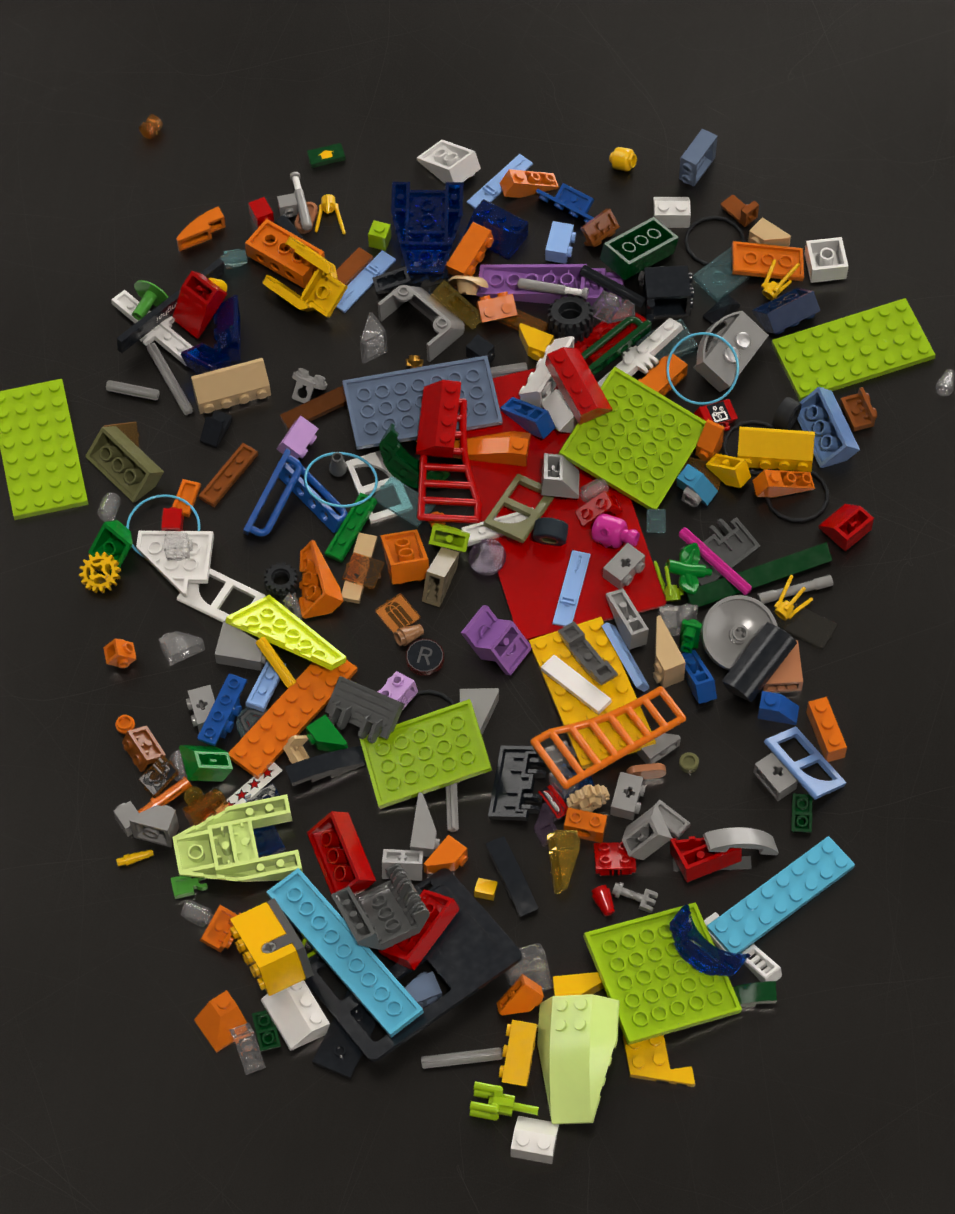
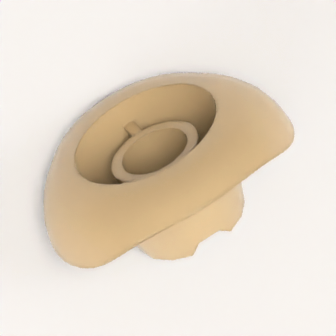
M456 275L451 277L447 283L448 285H457L458 294L476 295L479 286L489 288L485 279L473 276Z

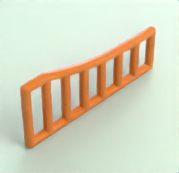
M659 686L632 702L608 713L577 723L548 729L532 738L530 743L563 789H568L685 722L686 716L664 687ZM660 695L676 718L666 722L650 700ZM644 705L660 727L650 732L633 709ZM626 713L643 737L633 741L616 717ZM609 721L627 746L617 751L597 724ZM590 727L610 756L600 761L578 730ZM570 732L593 765L583 770L558 734ZM550 738L577 775L567 780L540 743Z

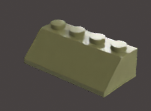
M116 426L102 427L85 456L132 502L138 501L156 487L164 473L158 465Z

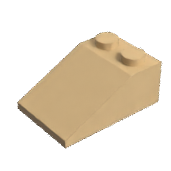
M659 615L656 620L655 669L653 676L657 683L666 688L684 680L686 662L661 615Z

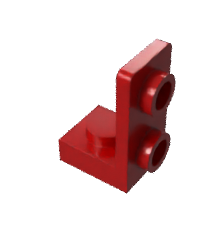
M603 491L576 510V514L583 526L593 522L600 514L612 512L618 515L623 512L616 496L607 491Z

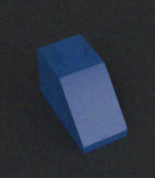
M762 691L758 719L792 725L797 724L799 712L797 704L782 694Z

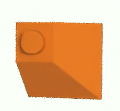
M227 990L210 1000L194 1019V1022L216 1053L251 1031L241 1010Z

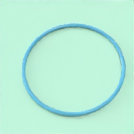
M708 332L694 333L684 337L673 347L667 360V378L671 388L681 399L696 405L716 403L726 397L737 382L739 376L738 357L731 344L721 336ZM697 335H710L722 340L729 346L736 360V376L732 386L723 396L710 402H695L683 397L673 386L669 374V364L675 349L686 339Z
M335 452L317 457L306 468L304 483L308 492L316 500L329 506L345 508L360 505L373 496L378 486L377 473L368 461L352 453L339 452L342 455L352 456L366 463L374 473L375 486L371 494L362 501L347 505L332 504L318 498L310 490L307 483V473L316 461L323 457L331 456Z
M167 494L151 496L141 501L131 511L126 524V528L129 529L132 515L143 503L155 498L169 497L178 499L190 506L197 519V531H200V519L193 506L180 497ZM132 544L131 547L135 550V552H137L140 556H142V555L138 552V550L136 549V547Z

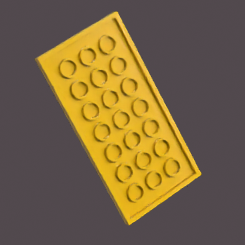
M602 617L577 625L585 634V639L604 662L607 660L618 673V676L603 685L597 683L581 667L563 642L558 631L529 640L540 671L541 666L555 655L612 699V703L598 715L541 671L563 726L600 716L637 699L620 658L602 628L604 624ZM641 706L633 709L651 732ZM626 713L616 717L633 741L643 737ZM609 721L597 724L617 751L627 746ZM590 727L578 730L600 761L610 756ZM568 732L567 736L579 765L582 769L591 767L593 763L570 732ZM655 739L641 746L640 748L634 750L631 753L640 751L643 747L656 744Z

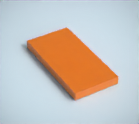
M732 242V274L766 278L770 266L775 259L776 264L770 278L783 279L799 263L800 266L787 280L803 281V248Z

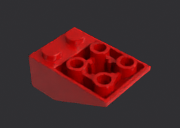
M191 271L180 290L173 313L175 322L199 339L228 293L203 274Z

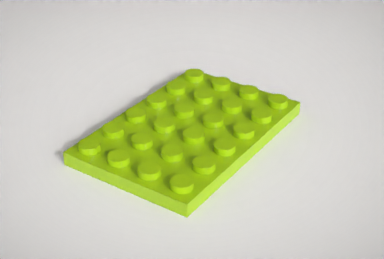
M470 699L396 724L394 731H391L388 739L378 736L375 743H370L367 740L368 735L364 739L359 738L380 809L417 797L419 792L425 794L492 771Z

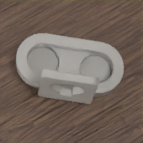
M303 368L293 372L292 378L297 382L292 399L306 403L310 401L314 388L326 390L327 383L325 377L321 375L312 377L309 375V371ZM303 385L306 386V398H301L298 395V390Z

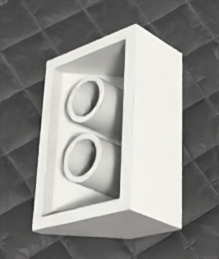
M304 980L271 996L266 994L261 999L262 1004L290 1051L326 1035L330 1023Z

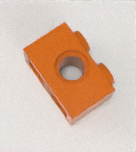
M568 807L563 835L602 843L607 826V815Z

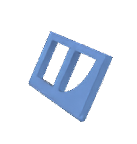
M796 726L764 740L766 746L814 800L845 786L846 781ZM794 737L810 754V756L796 762L779 745ZM818 763L832 780L824 781L813 778L803 772L802 769Z

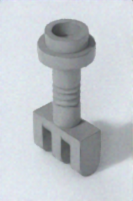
M622 882L615 883L612 894L616 898H619L620 895L641 902L638 909L649 913L653 912L652 906L656 903L654 899L658 897L657 892L645 889L644 894H640L624 888V883Z

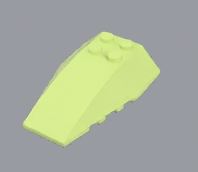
M587 994L552 996L541 1002L537 1045L552 1124H585L594 1122L601 1098V1089L605 1085V1076L608 1066L611 1065L612 1052L616 1048L618 1041L619 1000Z

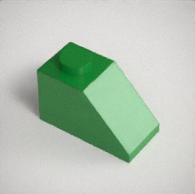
M326 715L306 726L307 741L310 745L314 744L318 750L333 752L348 748V743Z

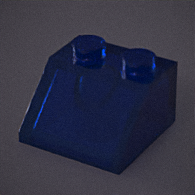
M203 343L181 352V357L187 367L193 369L197 374L229 367L232 359Z

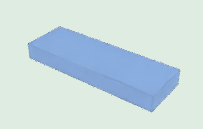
M268 660L246 701L247 707L261 712L265 711L281 679Z

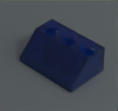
M483 199L473 211L464 233L465 235L472 222L491 230L494 242L488 249L510 259L528 236V222Z
M233 295L221 303L217 313L214 314V324H217V329H214V339L217 340V344H214V354L218 355L219 362L241 361L240 310L238 295Z

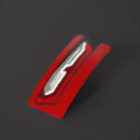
M552 785L538 791L557 819L567 814L568 806Z

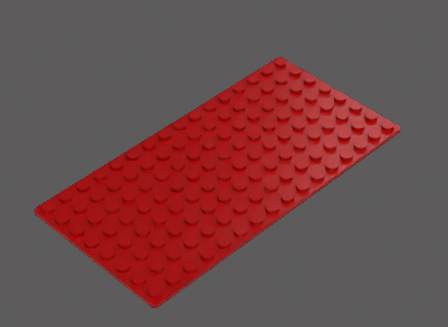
M536 368L493 378L499 408L512 397L520 399V389L522 386H526L530 373H534ZM500 410L503 420L501 425L467 430V438L510 431L529 432ZM555 428L544 439L531 434L526 466L470 460L471 470L482 502L481 522L486 520L517 474L541 483L544 453L559 454L571 433L559 432ZM577 466L575 467L579 470V499L555 497L541 517L559 519L568 524L567 540L564 545L553 546L536 542L533 539L534 529L524 543H520L507 536L488 540L512 620L527 640L553 633L563 628V626L552 623L572 550L591 554L573 621L576 624H580L598 617H602L603 622L614 619L606 593L619 589L603 578V567L626 543L623 542L619 548L610 546L605 548L603 544L595 542L592 538L591 532L594 521L587 526H583L576 514V510L603 491L616 496L623 510L618 515L612 512L604 514L625 520L628 530H637L640 533V537L634 548L645 555V568L641 573H636L633 576V580L628 586L625 585L623 587L638 613L666 606L665 596L631 499ZM519 484L510 496V499L535 509L544 495ZM503 506L496 518L515 513L516 511Z

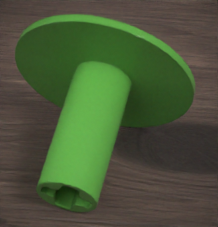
M144 280L136 281L134 288L142 299L132 312V316L137 320H141L147 315L152 305L157 307L169 297L161 288L151 282Z

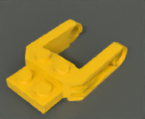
M289 236L285 244L295 249L294 252L318 267L317 271L312 275L302 292V296L270 275H266L262 283L299 310L306 312L317 310L330 318L348 286L337 279L334 264L296 238Z

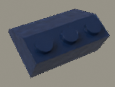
M797 287L753 309L752 312L766 332L776 335L784 332V329L789 326L793 327L800 324V321L803 319L813 318L815 313L820 311L814 291Z

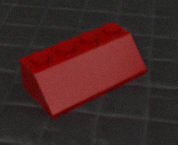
M562 347L547 354L545 365L579 425L613 410L579 349Z
M441 380L424 386L416 454L453 458L461 382Z
M331 811L307 832L331 894L349 886L355 895L363 892L376 881L348 812Z

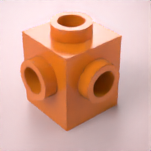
M115 638L103 647L106 664L126 668L136 660L133 642Z

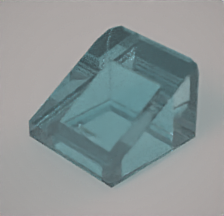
M647 509L646 532L665 533L666 510Z

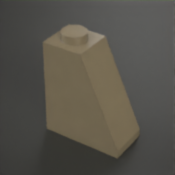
M441 547L426 572L422 602L437 607L441 606L457 569L460 552Z

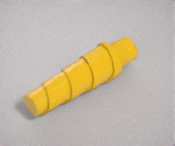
M151 849L123 855V857L116 859L118 867L122 865L128 866L154 856Z

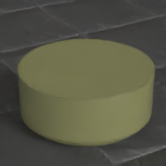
M691 752L682 754L679 759L680 769L686 773L695 772L699 766L697 755Z

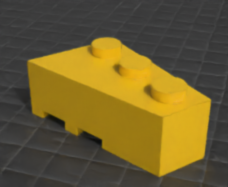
M512 1020V1024L507 1025L506 1036H509L508 1045L504 1044L502 1057H506L505 1065H501L499 1071V1078H502V1083L528 1086L533 1050L535 1049L536 1032H538L537 1024Z

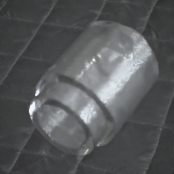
M595 479L581 487L580 497L584 502H589L603 491L608 492V485L604 479Z
M108 492L103 496L97 510L101 520L108 522L115 519L121 504L120 497L117 494Z
M180 750L174 751L169 756V760L176 770L172 776L176 781H179L184 776L187 778Z
M187 901L181 911V916L185 920L200 927L208 925L213 917L210 908L194 901Z

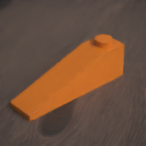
M510 431L467 438L469 460L526 466L531 433ZM460 439L455 440L454 448H460ZM453 455V458L462 459L461 455Z
M311 540L300 551V572L303 573L302 581L299 582V588L302 589L299 607L304 619L330 614L344 602L336 579L316 542Z

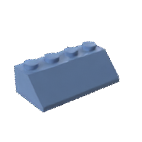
M817 387L800 401L802 407L797 420L803 431L815 432L813 454L820 468L847 461L860 451L831 390Z

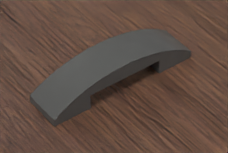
M574 621L558 630L560 637L571 654L597 683L603 685L618 676V673L607 660L604 662L585 639V634Z

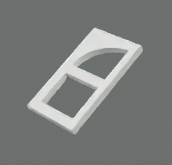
M381 451L361 456L373 468L383 471L389 477L378 481L375 492L393 486L401 504L374 514L372 512L368 518L370 524L412 511L413 507L402 482L394 477L385 467ZM358 458L346 461L358 495L360 492L366 495L371 494L375 483L362 486L355 471V468L369 466Z
M210 568L209 576L225 584L211 605L202 599L199 592L200 584L189 583L188 596L184 597L180 593L176 600L223 623L229 614L219 609L233 588L253 597L252 603L266 596Z

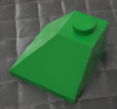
M118 520L104 522L88 553L95 557L96 552L101 556L103 552H106L108 556L112 555L114 560L118 561L119 565L117 567L120 568L133 544L131 531Z

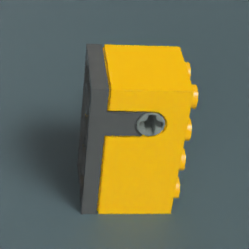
M275 898L230 919L233 926L230 928L234 939H237L235 945L239 953H244L242 956L246 965H251L249 968L253 977H258L257 982L260 989H265L269 996L314 975L304 945Z

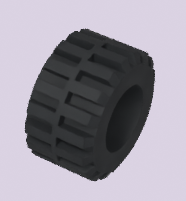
M568 295V297L562 296L560 299L554 300V303L549 305L548 329L549 333L554 335V339L572 336L575 338L574 343H577V341H583L584 337L588 338L594 328L593 308L589 302H586V299H580V296L572 297V295Z

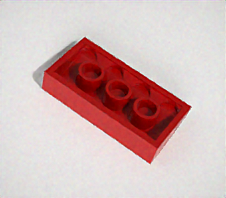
M622 306L596 325L588 338L584 337L583 341L574 343V348L579 349L581 353L584 352L627 317L635 316L643 322L646 321V318ZM633 323L629 324L585 359L587 365L590 366L635 330L637 326Z
M424 889L419 896L430 912V916L420 933L385 950H378L379 953L406 968L415 970L460 910L453 898Z

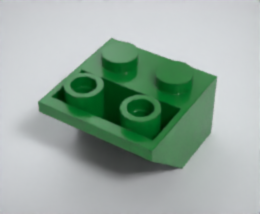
M179 746L188 781L223 782L233 770L227 751L215 746Z

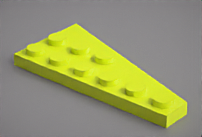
M267 595L226 617L225 623L258 638L266 637L269 643L329 670H333L346 663V656L271 595Z

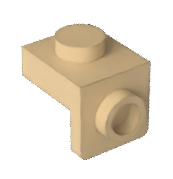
M294 735L288 739V743L283 747L292 764L310 758L303 747L308 740L307 735Z

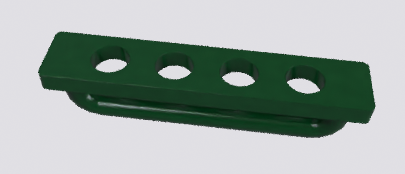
M635 316L627 317L582 352L583 358L587 359L629 324L633 323L637 326L635 330L588 366L594 376L648 334L651 331L652 323L648 319L643 322Z

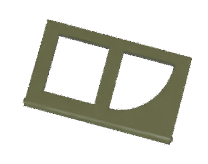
M517 474L484 521L483 526L520 543H524L534 529L535 520L542 517L555 496L544 495L535 509L510 499V496L519 484L541 494V483ZM503 506L528 517L517 523H503L494 520Z

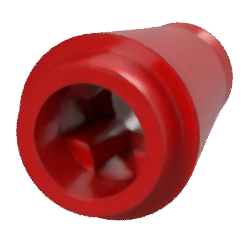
M606 885L594 888L591 891L593 894L591 897L603 915L613 914L615 909L610 888H607Z

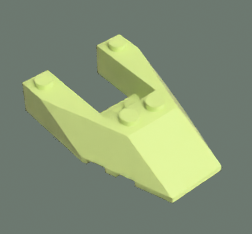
M287 794L228 806L224 811L215 816L212 815L206 818L204 822L196 826L193 825L173 836L179 875L253 882L283 880L297 868L303 872L298 850L260 858L258 856L253 829L292 821Z

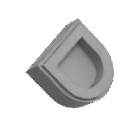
M685 488L681 500L691 507H697L701 502L700 496L690 488Z

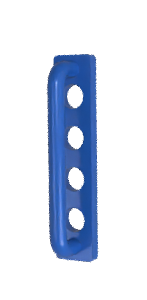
M285 449L243 529V534L248 536L249 533L260 537L266 536L275 525L302 473L301 462L291 456L289 449ZM286 462L295 466V470L267 524L263 529H259L253 525Z
M286 463L279 476L286 485L290 480L289 475L292 476L295 470V466ZM302 465L301 475L304 477L306 468ZM308 471L307 481L329 503L341 505ZM299 477L292 491L333 533H336L348 514L347 510L334 507L340 513L339 516L329 505L316 500L308 492L304 480ZM309 486L310 490H311L318 498L322 499V498Z

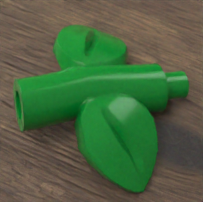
M697 543L684 547L679 554V561L668 559L666 562L669 573L680 575L678 584L683 591L689 594H695L699 589L697 577L704 578L705 575H712L711 568H706V565L699 564L700 549Z

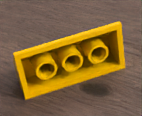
M740 427L737 458L746 459L748 468L812 472L815 432Z

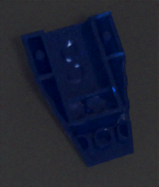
M392 182L391 214L407 274H444L463 215V182H446L445 190H410V182Z

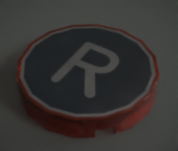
M419 639L409 645L406 651V663L412 672L428 676L441 669L444 663V652L436 641Z

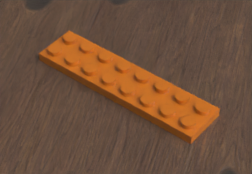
M346 660V663L333 670H329L312 662L296 679V683L281 695L229 751L230 759L256 779H259L284 752L283 747L288 743V739L294 735H299L328 704L339 676L350 680L357 672V667Z

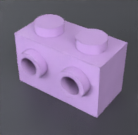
M300 416L293 423L277 447V450L283 454L287 448L291 451V456L302 459L308 452V449H306L308 444L312 445L316 440L317 436L315 433L319 428Z
M396 671L392 677L388 678L382 689L377 692L404 703L405 708L418 693V689L414 680Z

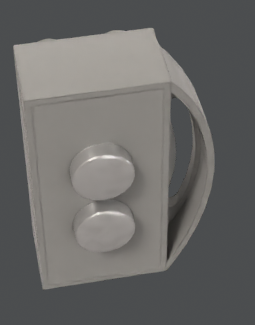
M743 311L726 315L712 324L706 331L711 333L717 325L722 322L725 323V327L719 330L716 335L724 338L734 348L739 361V374L769 336ZM703 335L697 351V363L693 368L714 388L721 392L729 388L734 382L736 360L729 346L714 336L705 352L709 335Z

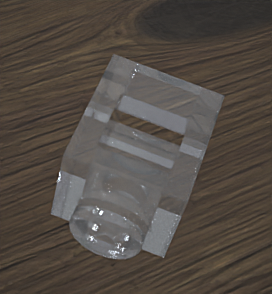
M565 763L558 767L567 780L574 776ZM552 772L549 773L550 785L554 787L563 799L567 798L570 794H574L575 790H579V783L568 789H563Z

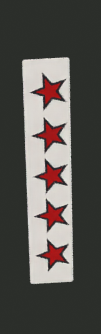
M273 763L259 779L251 778L206 818L212 815L215 816L224 811L228 806L246 803L245 797L249 795L253 797L282 772V769Z

